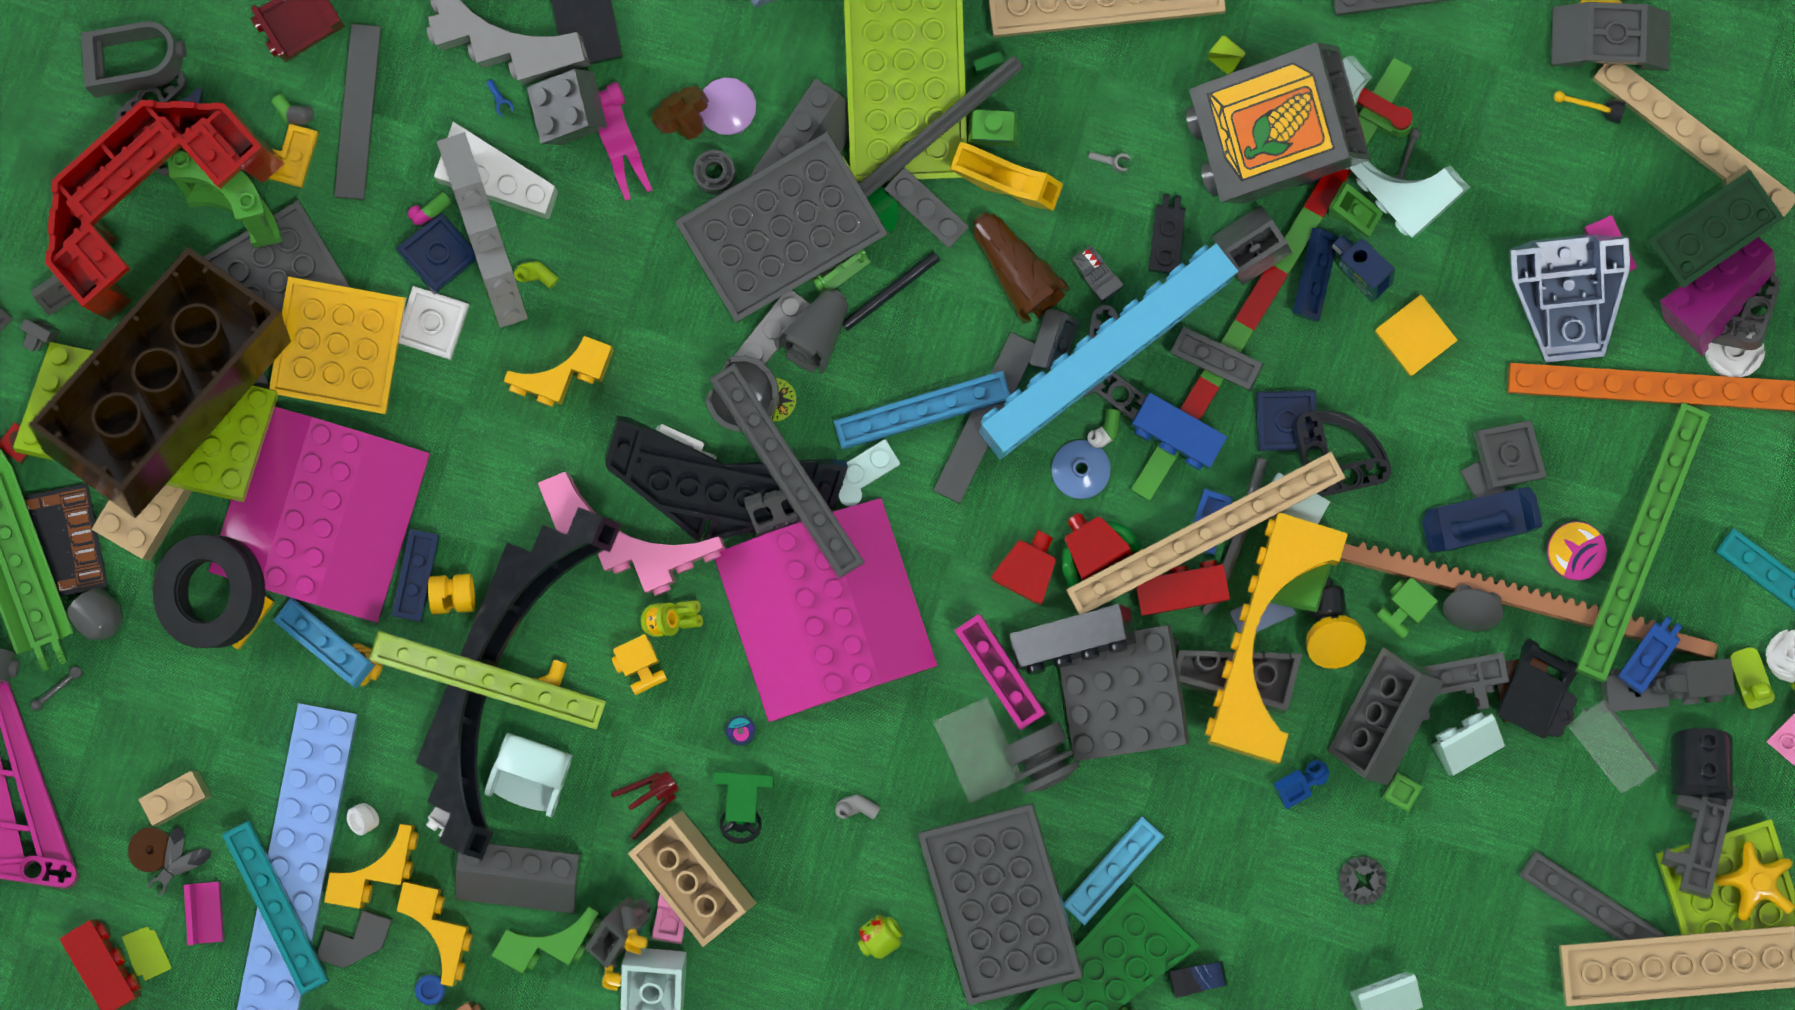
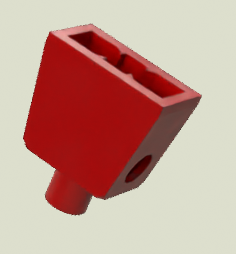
M1038 530L1030 545L1019 540L993 573L990 580L1040 606L1056 558L1046 554L1053 538Z

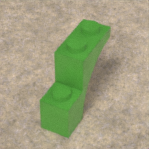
M589 906L580 919L562 932L548 936H531L512 929H506L492 956L522 974L528 968L533 971L541 958V954L537 953L539 949L567 965H571L574 960L579 962L586 951V945L583 943L589 934L593 936L602 922L598 918L601 911L593 906Z

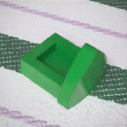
M880 186L867 198L886 230L893 231L898 220V204Z

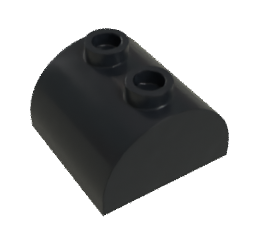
M1691 728L1676 732L1671 737V794L1732 799L1733 737L1727 732L1711 728Z

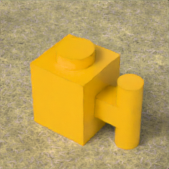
M646 634L613 649L616 656L612 657L611 660L618 674L624 672V675L629 677L638 673L641 679L631 684L635 696L668 680L663 669L654 674L649 669L650 666L660 661Z

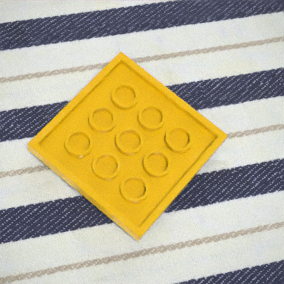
M288 277L282 317L291 342L274 360L269 390L277 391V395L387 414L406 297Z

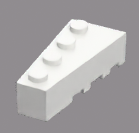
M453 122L448 137L463 132L466 133L488 200L549 220L558 195L556 187ZM441 156L434 178L438 183L452 187Z

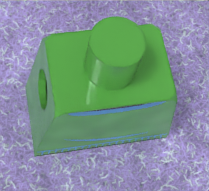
M972 110L966 117L967 144L985 149L1019 150L1021 120L1015 112Z

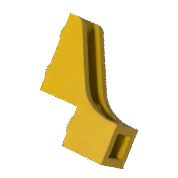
M962 142L959 143L950 168L951 171L985 191L1010 195L1027 206L1051 211L1055 209L1063 183L1047 173L1018 166Z

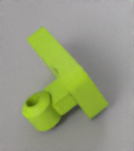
M1748 647L1731 653L1728 659L1732 660L1733 678L1744 707L1746 709H1755L1772 703L1775 700V695L1771 689L1758 651L1755 648Z

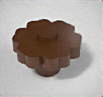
M688 86L681 92H674L660 103L661 107L653 111L651 120L663 134L677 131L685 139H693L699 136L705 129L704 119L700 112L708 107L709 99L698 86Z

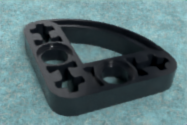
M1310 411L1302 413L1294 419L1293 431L1301 467L1310 463L1307 458V451L1311 446H1315L1321 451V457L1329 453L1323 424L1332 425L1350 433L1364 446L1371 459L1340 465L1339 467L1342 472L1345 469H1350L1355 473V483L1348 486L1340 481L1323 490V492L1317 493L1319 496L1324 497L1382 484L1390 478L1391 466L1383 446L1376 436L1357 420L1332 411ZM1305 418H1307L1308 422H1313L1314 428L1310 429L1311 438L1317 436L1318 441L1304 444L1303 439H1309L1308 431L1301 428V424L1305 423ZM1374 463L1376 467H1382L1383 473L1378 475L1379 479H1377L1376 475L1363 477L1362 471L1373 469Z

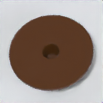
M144 828L134 834L128 845V856L133 866L143 872H155L162 869L165 864L169 839L167 834L157 828Z

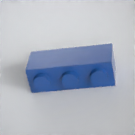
M1152 393L1146 395L1129 425L1135 428L1133 433L1146 441H1149L1150 438L1161 443L1159 446L1161 450L1172 456H1175L1176 452L1187 458L1185 460L1186 464L1199 471L1202 467L1205 469L1211 467L1227 439L1226 435Z

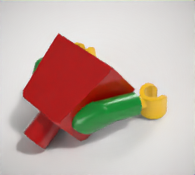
M1077 513L1067 522L1073 532L1065 537L1067 546L1062 551V572L1070 588L1141 551L1142 544L1133 532L1124 525L1114 521L1105 522L1101 517H1096L1088 522L1082 513Z

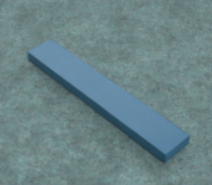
M999 371L834 420L841 449L845 450L1006 402V399L1011 394L1004 371Z

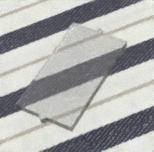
M1604 699L1590 709L1584 708L1581 715L1567 725L1621 794L1635 785L1641 786L1646 778L1659 770L1654 761Z

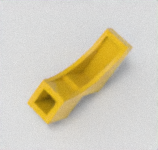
M584 336L577 350L561 365L535 374L507 371L504 382L510 386L508 391L525 397L526 393L538 396L536 401L550 407H553L554 403L562 405L574 373H577L576 378L593 385L594 380L602 383L614 349L610 345Z
M400 824L391 847L372 865L351 873L331 872L324 902L358 909L364 908L365 903H370L373 886L369 885V880L403 885L406 879L410 880L413 871V862H409L411 850H416L419 840V833L415 832L416 826Z
M409 881L403 882L397 912L414 918L429 931L438 946L442 960L441 984L455 986L457 980L462 981L466 964L462 963L464 951L469 952L473 939V934H469L470 926L436 919V915L442 913L445 903V897L441 896L443 889Z

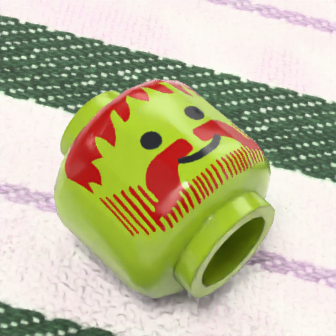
M877 915L860 927L859 936L861 940L857 944L865 956L872 955L881 960L900 947V937L903 936V932L893 917Z

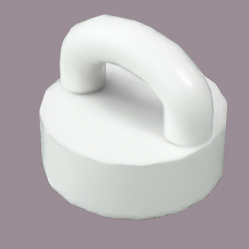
M361 803L347 811V822L353 832L358 835H364L379 825V816L372 806Z

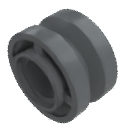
M706 151L697 158L694 164L695 180L698 186L708 194L719 195L731 188L735 182L736 171L733 161L722 151ZM712 166H719L723 169L722 175L717 179H711L707 176V171Z

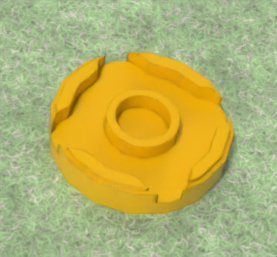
M1331 616L1323 618L1311 627L1306 636V648L1309 658L1316 665L1330 669L1345 667L1356 661L1364 652L1366 644L1362 627L1356 620L1348 616H1339V618L1333 619Z

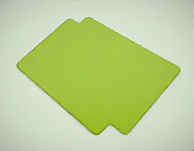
M145 927L122 937L136 976L143 975L146 981L172 968L155 930L150 931L149 927Z

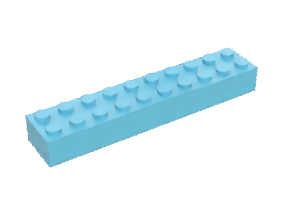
M1217 243L1211 248H1208L1207 245L1200 248L1192 255L1193 258L1189 260V265L1185 266L1184 263L1178 265L1169 273V276L1166 278L1167 282L1164 284L1158 281L1146 291L1141 302L1137 299L1130 302L1122 309L1123 312L1120 313L1121 317L1116 320L1114 317L1108 319L1099 327L1100 329L1096 332L1097 336L1092 338L1091 335H1088L1076 345V348L1073 350L1075 353L1071 356L1067 353L1060 356L1052 363L1053 366L1050 368L1051 371L1045 374L1044 371L1038 373L1029 381L1028 389L1023 393L1020 389L1012 393L1006 399L1005 407L1001 410L995 407L985 414L980 422L982 425L978 433L1000 460L1229 284L1238 273V270Z

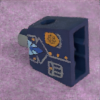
M1342 235L1332 245V248L1341 256V271L1371 303L1394 284L1395 268L1365 240L1360 239L1353 244L1345 235Z

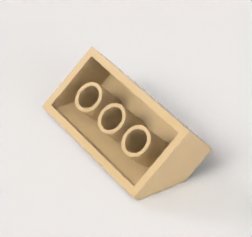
M683 811L667 820L628 853L702 947L757 904Z

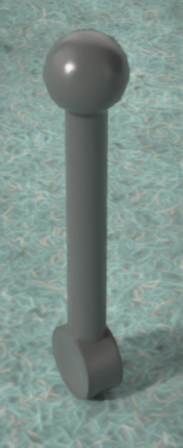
M1416 128L1412 129L1409 133L1410 141L1399 173L1394 178L1405 180L1404 174L1415 141L1421 136L1420 131Z
M72 667L70 674L40 699L33 700L31 708L39 711L43 703L74 678H80L83 674L80 667Z

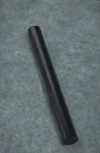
M934 251L845 318L842 326L848 332L938 263L940 258Z

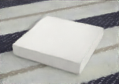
M413 286L403 315L399 344L452 360L470 305L437 293L434 295L430 291Z

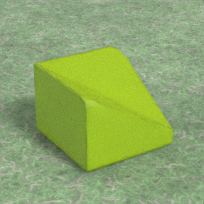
M1222 36L1210 50L1207 58L1229 75L1242 62L1246 53L1228 37Z

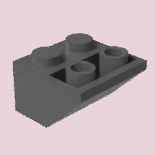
M1262 205L1212 236L1214 242L1217 243L1238 270L1236 276L1242 285L1292 254L1287 241Z

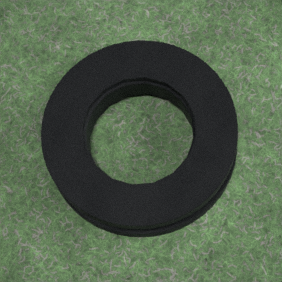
M194 535L179 541L162 558L153 583V602L160 623L175 640L195 648H222L242 640L258 622L265 601V580L258 560L244 544L227 536ZM211 561L224 569L229 580L230 597L228 605L221 616L214 621L207 622L200 619L194 613L189 603L188 587L191 576L196 569L203 563Z

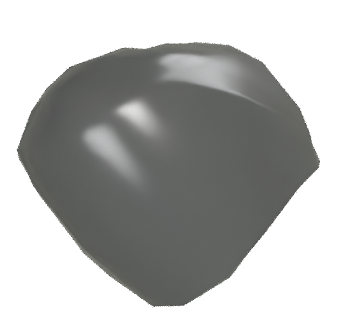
M95 588L82 593L74 599L68 608L67 617L69 622L86 639L103 641L113 637L123 623V610L116 597L110 595L103 588Z

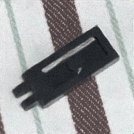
M1164 193L1162 205H1156L1149 272L1169 274L1179 265L1186 208L1180 207L1181 195H1175L1174 206H1169L1170 194Z

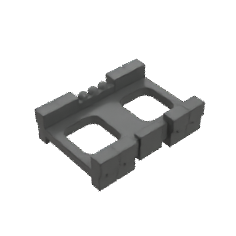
M781 490L765 493L764 496L760 492L744 498L745 506L757 537L774 531V528L778 530L780 526L784 528L785 525L790 526V523L793 525L801 522L795 512L790 514L784 512L781 503L787 499ZM763 507H769L773 518L763 523H757L753 512Z

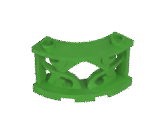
M177 150L167 159L169 176L185 195L189 207L209 206L232 212L235 219L245 225L254 248L283 242L279 225L273 213L261 199L254 184L242 170L220 189L185 150Z

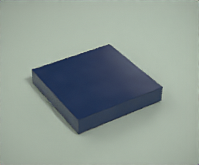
M442 213L396 248V252L434 295L477 261L471 245Z
M1316 390L1256 392L1258 452L1298 450L1293 431V422L1302 413L1317 411ZM1305 418V423L1301 424V428L1308 431L1309 439H1303L1304 444L1318 441L1317 436L1311 438L1310 429L1314 428L1313 422H1308L1307 418ZM1311 446L1308 450H1317L1318 448Z

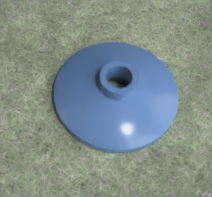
M1085 440L1067 443L1059 449L1052 462L1054 483L1062 493L1071 498L1087 499L1097 495L1104 489L1110 477L1111 468L1106 453L1102 448L1093 447ZM1079 463L1085 464L1087 472L1079 474L1076 471V466Z

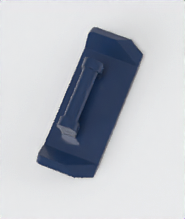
M1527 486L1429 509L1425 513L1422 524L1428 551L1436 553L1529 533L1541 528L1542 520L1537 497L1530 487Z

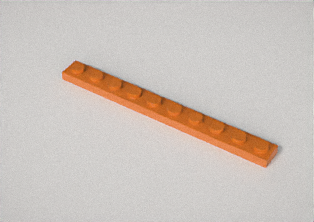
M1510 363L1508 368V394L1681 404L1684 402L1695 406L1795 412V381Z

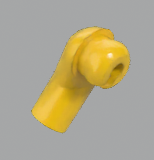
M553 659L549 674L538 680L560 686L567 664Z

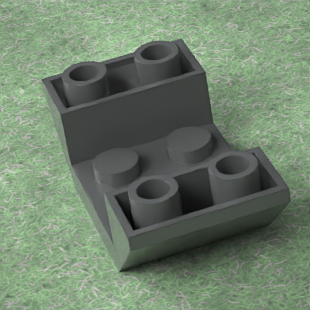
M1584 2L1553 7L1551 66L1581 67L1585 62L1639 65L1638 70L1668 71L1671 12L1648 4Z

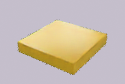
M1422 294L1374 330L1409 377L1458 341Z

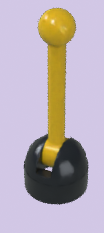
M1557 91L1554 94V100L1558 103L1566 101L1601 110L1603 117L1607 121L1620 124L1626 101L1612 99L1602 105L1567 96L1562 91Z

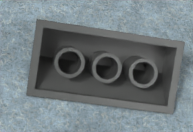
M814 79L751 175L826 131L830 133L838 149L842 152L849 142L848 101L822 82Z
M1383 647L1333 739L1328 752L1365 779L1388 785L1444 681L1424 667Z
M489 843L483 860L458 852L456 899L575 914L582 854Z

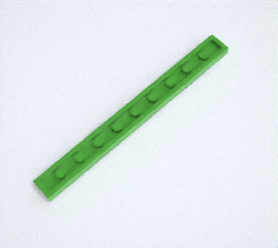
M1684 402L1680 404L1580 657L1576 672L1602 683L1606 681L1710 413Z

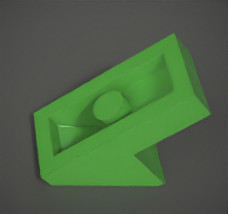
M1346 182L1342 183L1329 207V217L1345 221L1361 235L1367 237L1371 236L1383 214L1380 208Z

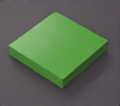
M1326 564L1298 576L1286 584L1269 603L1317 612L1332 565Z

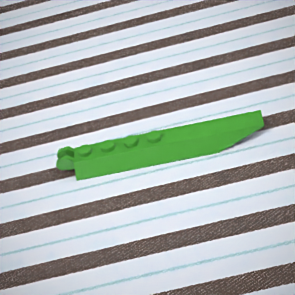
M0 449V612L15 653L20 654L34 650L40 667L45 671L50 669V662L42 647L52 643L57 660L60 664L66 663L67 657L60 640L73 634V630L13 467Z

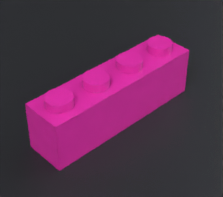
M982 614L976 615L954 630L1020 730L1047 713Z

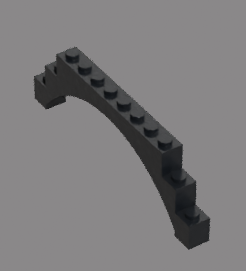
M578 507L567 534L542 525L531 552L507 542L460 656L497 667L509 640L536 601L563 575L586 559L604 550L611 552L622 525ZM448 684L415 763L438 774L427 803L450 814L439 843L463 855L483 860L494 833L488 829L483 812L477 768L478 738L486 696Z

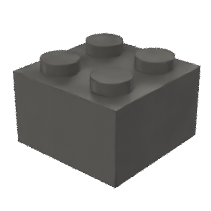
M573 69L527 87L541 144L563 145L608 128L594 71Z

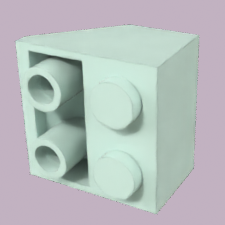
M1482 712L1475 713L1461 721L1463 727L1459 729L1450 727L1435 736L1438 741L1432 743L1431 746L1448 776L1457 774L1505 746L1492 714L1483 715Z

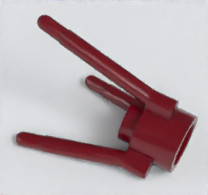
M667 770L662 774L657 771L648 778L611 793V796L614 798L651 784L649 785L651 790L628 806L629 810H633L653 796L658 801L664 798L631 835L632 840H635L661 811L676 799L674 794L680 789Z

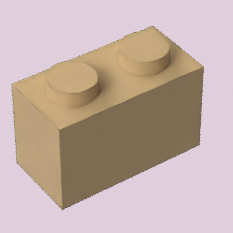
M189 771L138 800L151 825L160 826L210 799L212 795L200 772Z

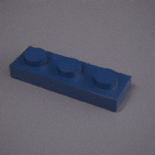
M1312 228L1293 309L1294 314L1310 321H1320L1336 252L1332 245L1339 239V236L1322 228Z
M410 529L392 611L393 617L418 622L423 621L428 598V580L433 574L440 535Z

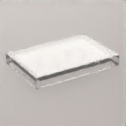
M987 697L933 721L969 803L1017 782L1016 776L1021 771L1018 765L1010 766L1002 748L1009 744Z

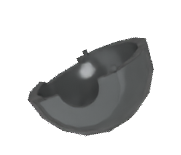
M747 355L728 358L723 370L735 363L771 418L779 403V385L774 373L760 360ZM711 389L705 400L712 418L724 428L741 432L738 424L715 389Z

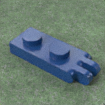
M1666 616L1661 625L1657 622L1652 625L1616 676L1617 679L1640 695L1647 689L1681 640L1676 636L1682 628V625L1678 622L1671 631L1666 629L1672 621V618Z

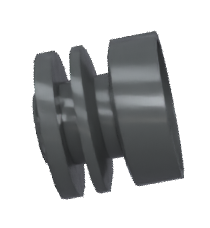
M1059 721L1002 748L1010 766L1024 763L1026 769L1016 776L1018 781L1030 775L1033 781L1021 787L1024 794L1043 791L1068 779L1076 769L1080 768L1078 761L1066 766L1063 763L1062 759L1073 755V750L1058 752L1056 748L1067 739Z

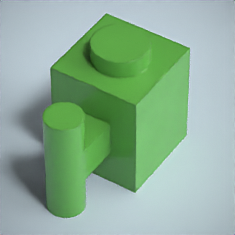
M1412 577L1406 581L1400 579L1389 590L1392 596L1388 602L1396 608L1395 612L1392 614L1383 606L1376 616L1403 639L1410 632L1402 623L1405 618L1413 624L1419 623L1438 600Z

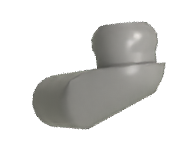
M855 794L842 798L836 804L835 813L839 818L847 819L849 816L861 812L874 820L881 807L865 797Z

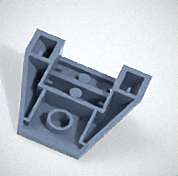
M1590 234L1533 240L1510 249L1511 279L1545 362L1605 356L1630 269L1629 238Z

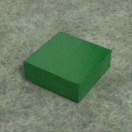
M998 51L974 60L973 70L975 76L978 77L993 72L1004 63L1001 52Z

